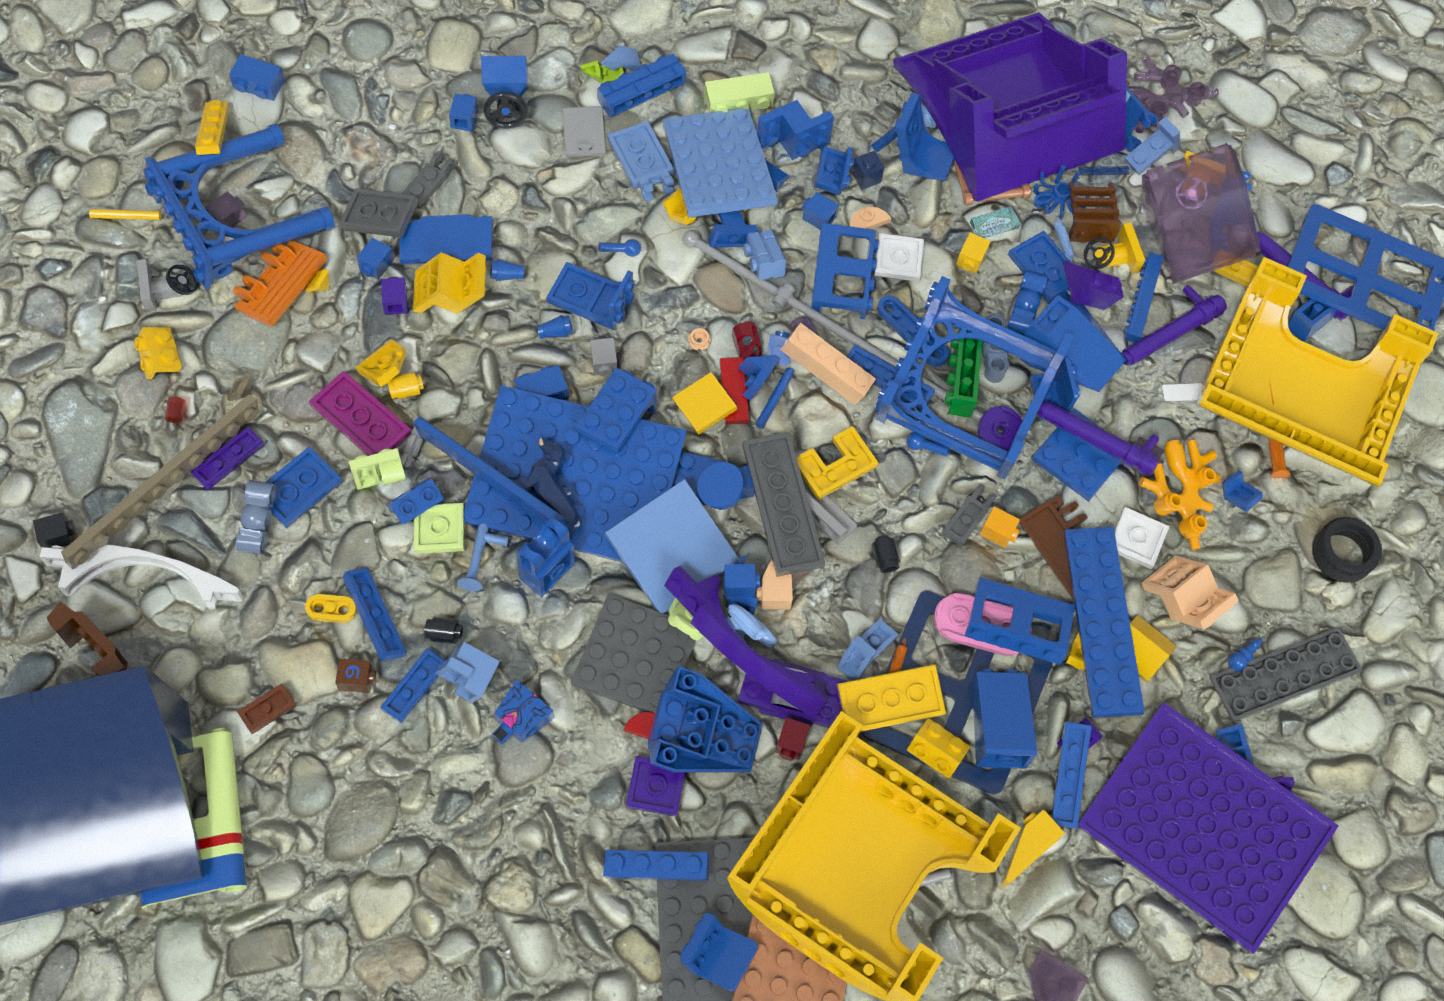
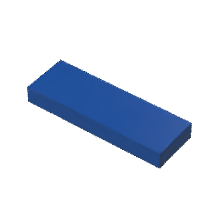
M427 648L381 705V710L402 724L439 677L435 673L439 665L446 660Z

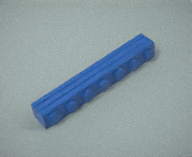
M1150 252L1149 256L1145 257L1143 264L1145 267L1140 272L1142 278L1136 286L1139 289L1133 297L1135 303H1132L1130 308L1132 314H1129L1127 319L1129 325L1125 327L1123 333L1125 334V341L1135 343L1142 338L1164 256Z

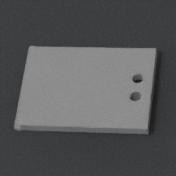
M603 106L562 108L566 157L606 155Z

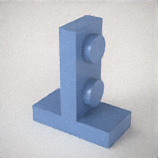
M1166 117L1158 122L1159 129L1125 157V161L1139 176L1168 151L1171 150L1175 153L1180 149V131Z
M879 619L861 637L857 635L852 640L837 668L852 681L859 680L867 667L896 640L899 634Z

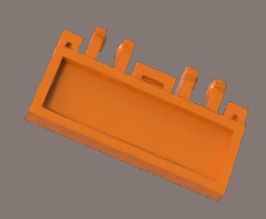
M290 240L285 246L278 244L270 247L279 256L264 252L261 255V259L273 267L268 266L258 279L246 275L243 276L242 282L251 288L250 291L235 286L233 292L236 296L248 301V303L240 300L235 305V309L244 313L249 318L273 327L328 260L325 253Z

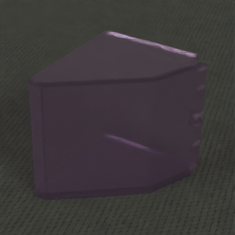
M1227 143L1211 148L1214 156L1210 158L1208 151L1205 150L1188 156L1190 162L1188 166L1185 158L1166 164L1168 173H1165L1161 165L1147 170L1146 174L1142 175L1143 211L1161 256H1164L1163 261L1173 284L1261 255L1247 185L1236 152Z

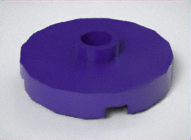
M1006 406L993 407L980 417L977 425L978 437L1008 452L1022 419L1011 408ZM997 427L1002 429V434L997 432Z

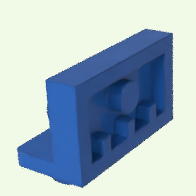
M429 478L385 505L390 513H395L401 524H406L441 502L444 498L432 478Z

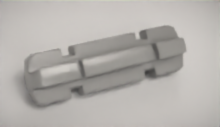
M415 426L411 432L412 436H409L402 452L403 456L400 457L404 469L412 467L415 461L413 458L417 456L423 442V437L418 434Z

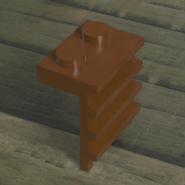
M1069 182L1074 220L1069 232L1070 242L1085 243L1096 238H1106L1110 242H1114L1121 225L1114 184L1109 183L1108 187H1074V182ZM1076 196H1110V198H1077ZM1077 207H1111V209H1089Z

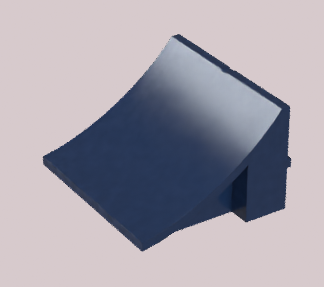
M146 666L0 699V926L205 878L191 807L177 758L178 755L194 752L189 704Z

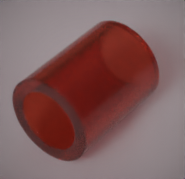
M180 397L168 398L165 414L166 421L170 423L182 422L185 407L184 399Z

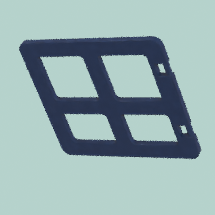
M923 591L918 596L898 642V645L904 646L902 641L905 638V647L908 648L901 671L924 667L912 660V654L928 617L934 615L938 603L945 597L931 591ZM981 649L976 650L964 681L960 682L937 672L942 694L954 700V706L944 729L960 738L969 714L973 709L972 679L976 672L989 668L994 656L992 652ZM893 654V656H892V658H891V661H890V663H889V665H888V668H887L885 674H888V672H889V669H890V666H891V664H892V660H893L894 654ZM1029 656L1034 661L1028 675L1033 715L1053 663ZM887 727L861 731L866 739L930 767L907 751L913 740L912 738ZM961 761L951 777L986 793L996 795L1003 790L1011 768H991L990 771L986 772Z

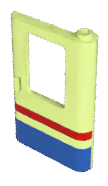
M216 728L211 730V733L192 737L193 749L202 747L204 754L209 813L205 817L193 820L205 878L140 893L142 909L147 908L149 905L216 890L220 892H235L247 888L233 735L226 728Z

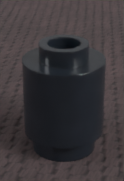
M888 535L877 537L875 542L871 544L877 568H880L881 573H890L898 570L901 560L895 539Z
M433 617V619L426 620L424 629L425 639H430L431 642L456 644L458 639L461 640L463 625L459 624L458 619Z

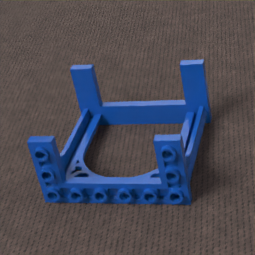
M942 276L939 283L934 281L929 291L924 308L927 310L924 318L919 317L914 328L918 332L915 338H909L904 349L908 351L905 358L900 357L894 370L898 371L895 379L890 377L886 387L883 386L878 395L877 406L874 410L878 412L876 420L884 424L886 419L997 470L996 476L1005 480L1021 452L1026 435L1075 336L1066 332L1057 349H1051L996 324L965 307L950 292V279ZM937 323H942L946 327V337L941 338L935 333L934 326ZM952 325H955V329H961L958 334L953 333ZM928 333H930V336L935 340L932 346H928L926 344V342L929 343L930 340ZM958 339H976L1046 370L1008 452L945 423L927 406L921 390V374L927 359L940 346ZM920 358L923 360V363L918 364L916 360ZM912 377L915 379V384L913 386L907 385L903 387V385H906L910 382V379L908 378ZM907 391H913L917 394V398L910 403L902 402L900 396ZM917 405H920L922 407V412L920 413L919 411H917V409H915V411L910 409L915 408Z

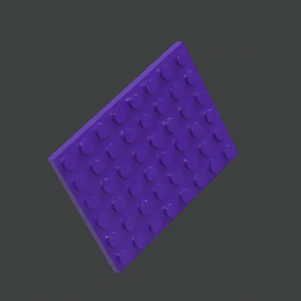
M1164 702L1160 705L1078 822V828L1251 954L1257 951L1339 827V825Z

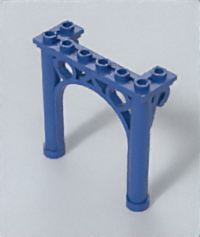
M276 123L267 126L264 130L222 142L220 154L197 155L195 150L159 162L156 159L151 160L150 157L145 158L146 168L143 169L147 180V183H145L146 192L149 196H153L157 204L162 203V199L164 211L167 216L172 217L176 233H181L185 249L193 254L192 258L196 269H193V273L197 282H202L205 290L210 289V285L213 284V278L221 279L228 276L233 270L232 263L248 254L320 230L327 231L335 227L333 215L327 206L254 230H240L228 227L214 219L203 207L198 196V187L202 177L210 169L223 163L284 145L283 133ZM184 181L191 185L187 190H180L184 185ZM178 199H188L189 203L185 207H182ZM190 219L200 222L196 229ZM205 230H213L220 233L218 239L210 241L205 239L202 233ZM225 236L233 238V240L224 242Z

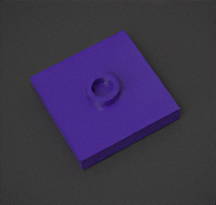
M635 756L626 808L677 817L685 773H674L651 765L650 758Z

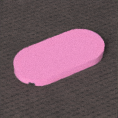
M954 593L943 598L938 603L934 612V624L944 638L1003 656L1019 654L1016 651L1000 648L964 636L969 624L974 596ZM985 600L981 618L985 622L1008 628L1010 627L1013 607Z

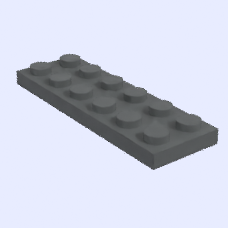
M790 432L743 441L742 447L776 577L824 568L825 560Z

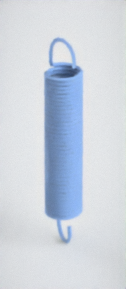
M1055 216L1054 227L1062 251L1073 262L1072 258L1075 254L1063 221L1056 222Z

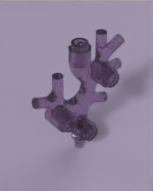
M1149 56L1142 60L1148 72L1134 73V81L1160 82L1166 92L1162 95H1157L1144 87L1127 86L1136 98L1146 105L1145 108L1158 117V122L1166 117L1168 107L1174 108L1184 118L1189 114V111L1183 104L1184 101H1186L1188 106L1196 107L1201 104L1202 100H1207L1208 97H1215L1219 94L1218 88H1208V85H1204L1201 82H1193L1190 87L1180 85L1179 79L1182 71L1178 66L1169 65L1165 70H1162L1153 63ZM1141 120L1135 128L1137 133L1144 132L1145 127L1141 124ZM1158 122L1156 123V125H1154L1157 126V130L1159 129Z

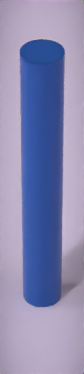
M786 368L755 423L757 427L763 429L795 373L793 369Z

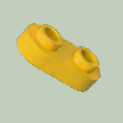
M315 594L309 597L305 603L307 615L314 621L348 623L357 614L354 601L347 596ZM317 607H324L321 612H315ZM346 608L349 610L346 614H340L342 609Z

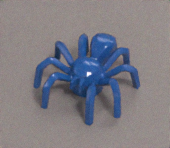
M1065 165L1060 168L1055 180L1056 185L1045 183L1044 172H1040V183L1044 187L1050 188V190L1039 192V185L1037 183L1034 185L1033 190L1034 194L1037 195L1034 198V206L1040 210L1045 209V214L1052 213L1056 206L1060 204L1059 219L1064 217L1065 203L1072 213V206L1069 201L1071 200L1069 183L1060 182L1066 168ZM1077 171L1070 182L1075 183L1081 172Z

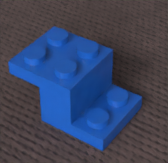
M798 100L790 102L759 116L757 136L761 148L773 146L779 141L792 160L798 157H805L809 152L818 148L822 149L830 143L834 116L830 111H827L810 119Z

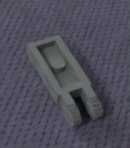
M440 151L433 155L430 163L425 165L401 193L415 195L418 199L416 207L419 209L425 205L447 179V175L455 166L456 161L448 158L441 170L437 167L444 158V153Z
M979 485L974 493L968 496L942 532L944 536L960 547L971 536L997 497V495L992 493L984 504L979 502L977 499L982 495L985 488L982 485Z

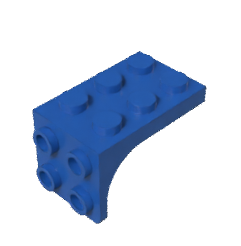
M911 93L908 102L905 101L903 104L901 118L897 119L895 123V132H897L898 136L897 147L900 148L899 160L902 161L903 173L944 181L947 179L954 162V157L946 142L936 139L927 132L923 122L920 94Z
M566 262L548 293L546 302L614 330L616 324H620L624 318V309L627 305L632 304L635 297V292H633L635 286L633 272L628 270L622 282H617Z
M615 368L577 423L576 431L618 453L646 410L650 413H655L657 410V389L650 382H643L635 378L631 372Z

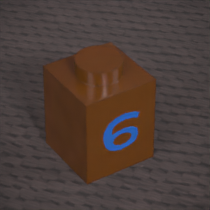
M339 658L335 681L338 690L370 693V686L375 685L376 670H373L371 662Z

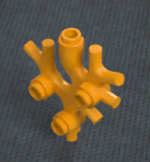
M1179 440L1168 441L1165 443L1166 447L1164 448L1166 461L1171 472L1181 481L1183 485L1182 493L1178 495L1171 492L1168 488L1162 463H1159L1154 470L1155 481L1141 477L1138 484L1156 494L1157 499L1154 502V509L1159 515L1166 516L1175 511L1181 514L1183 520L1179 523L1180 533L1186 540H1189L1191 551L1200 550L1199 538L1207 527V520L1205 517L1196 514L1197 509L1211 512L1214 505L1203 500L1199 496L1198 490L1220 482V475L1216 474L1213 469L1205 467L1209 462L1217 458V454L1211 450L1204 455H1200L1196 440L1187 441L1192 467L1188 468L1183 444H1180Z

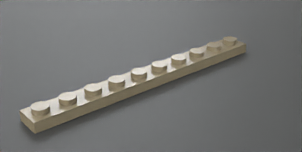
M251 394L246 396L61 551L65 563L72 570L76 566L85 563L89 556L98 548L105 546L115 533L124 530L134 517L144 513L148 505L154 500L163 497L167 489L174 483H179L187 472L193 467H198L211 452L217 451L226 439L236 435L246 422L252 421L259 412L257 399Z

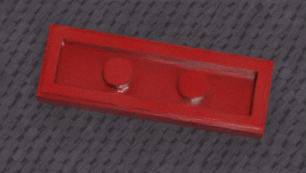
M743 357L720 358L719 361L721 385L737 406L736 411L725 417V425L749 424L747 398L743 396L746 390L744 385L745 373L738 369L743 362Z

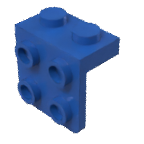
M1069 357L1063 359L1043 401L1046 403L1051 402L1070 412L1080 397V388L1075 383V367L1070 362ZM1044 374L1031 375L1030 384L1033 396Z
M706 912L703 918L696 924L695 932L689 943L683 947L679 960L689 972L732 992L737 989L759 946L756 941L723 927L714 915Z

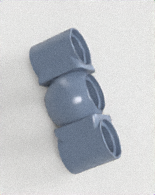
M992 313L986 317V319L1003 327L1006 325L1004 317L1000 314ZM982 341L981 354L985 358L983 362L985 366L984 376L991 383H999L1003 380L1008 369L1009 362L1007 357L1009 353L1001 349H993L992 345Z
M254 480L248 481L244 503H247V505L243 507L241 513V525L243 527H239L236 538L237 551L259 555L264 553L268 532L265 530L269 527L271 520V510L269 507H273L276 495L275 484Z

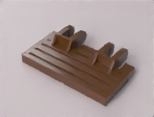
M1058 495L1021 517L1019 524L1069 596L1074 600L1064 531L1074 528L1082 529L1079 525L1086 521L1088 517L1086 514H1080L1066 523L1063 518L1076 511L1079 505L1074 501L1057 511L1056 509L1064 505V502Z

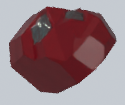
M747 321L732 328V338L738 357H743V361L747 357H760L762 354L761 341L755 323Z

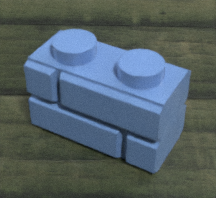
M773 231L748 233L746 243L743 244V251L745 257L750 258L751 271L756 272L760 280L770 279L771 277H783L785 275L786 260Z

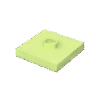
M463 503L436 504L414 518L415 554L464 551Z

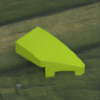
M598 60L580 65L583 73L601 84L606 81L612 82L625 73L622 66L614 71L600 65Z

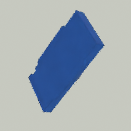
M469 214L424 216L420 220L409 222L403 237L400 238V264L427 263L441 252L464 262L477 253L485 255L486 261L492 260V216L472 217Z

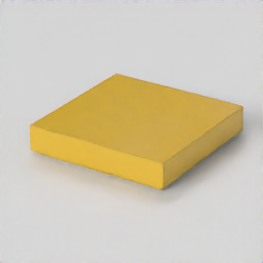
M712 372L672 397L674 403L698 435L737 410V406Z

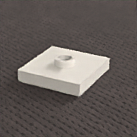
M879 233L874 276L919 282L924 239Z
M1124 507L1114 530L1118 555L1152 569L1170 526Z

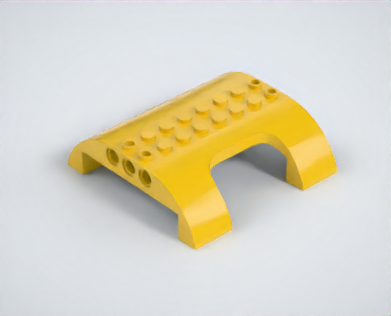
M1263 257L1218 348L1198 396L1197 406L1376 487L1380 486L1389 464L1383 462L1419 366L1431 353L1438 333L1394 314L1368 356L1357 361L1339 358L1299 340L1292 335L1288 328L1287 317L1290 307L1299 295L1307 275Z
M841 711L727 879L736 896L760 922L784 941L843 981L884 1001H918L942 962L943 957L921 942L913 951L904 946L897 934V925L900 917L923 880L929 873L937 869L951 867L978 873L995 872L1021 827L999 813L989 824L859 739L858 735L863 725Z

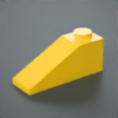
M1042 810L1038 815L1032 812L1023 821L1025 826L1018 835L1001 882L1003 888L1008 886L1065 834L1045 810Z

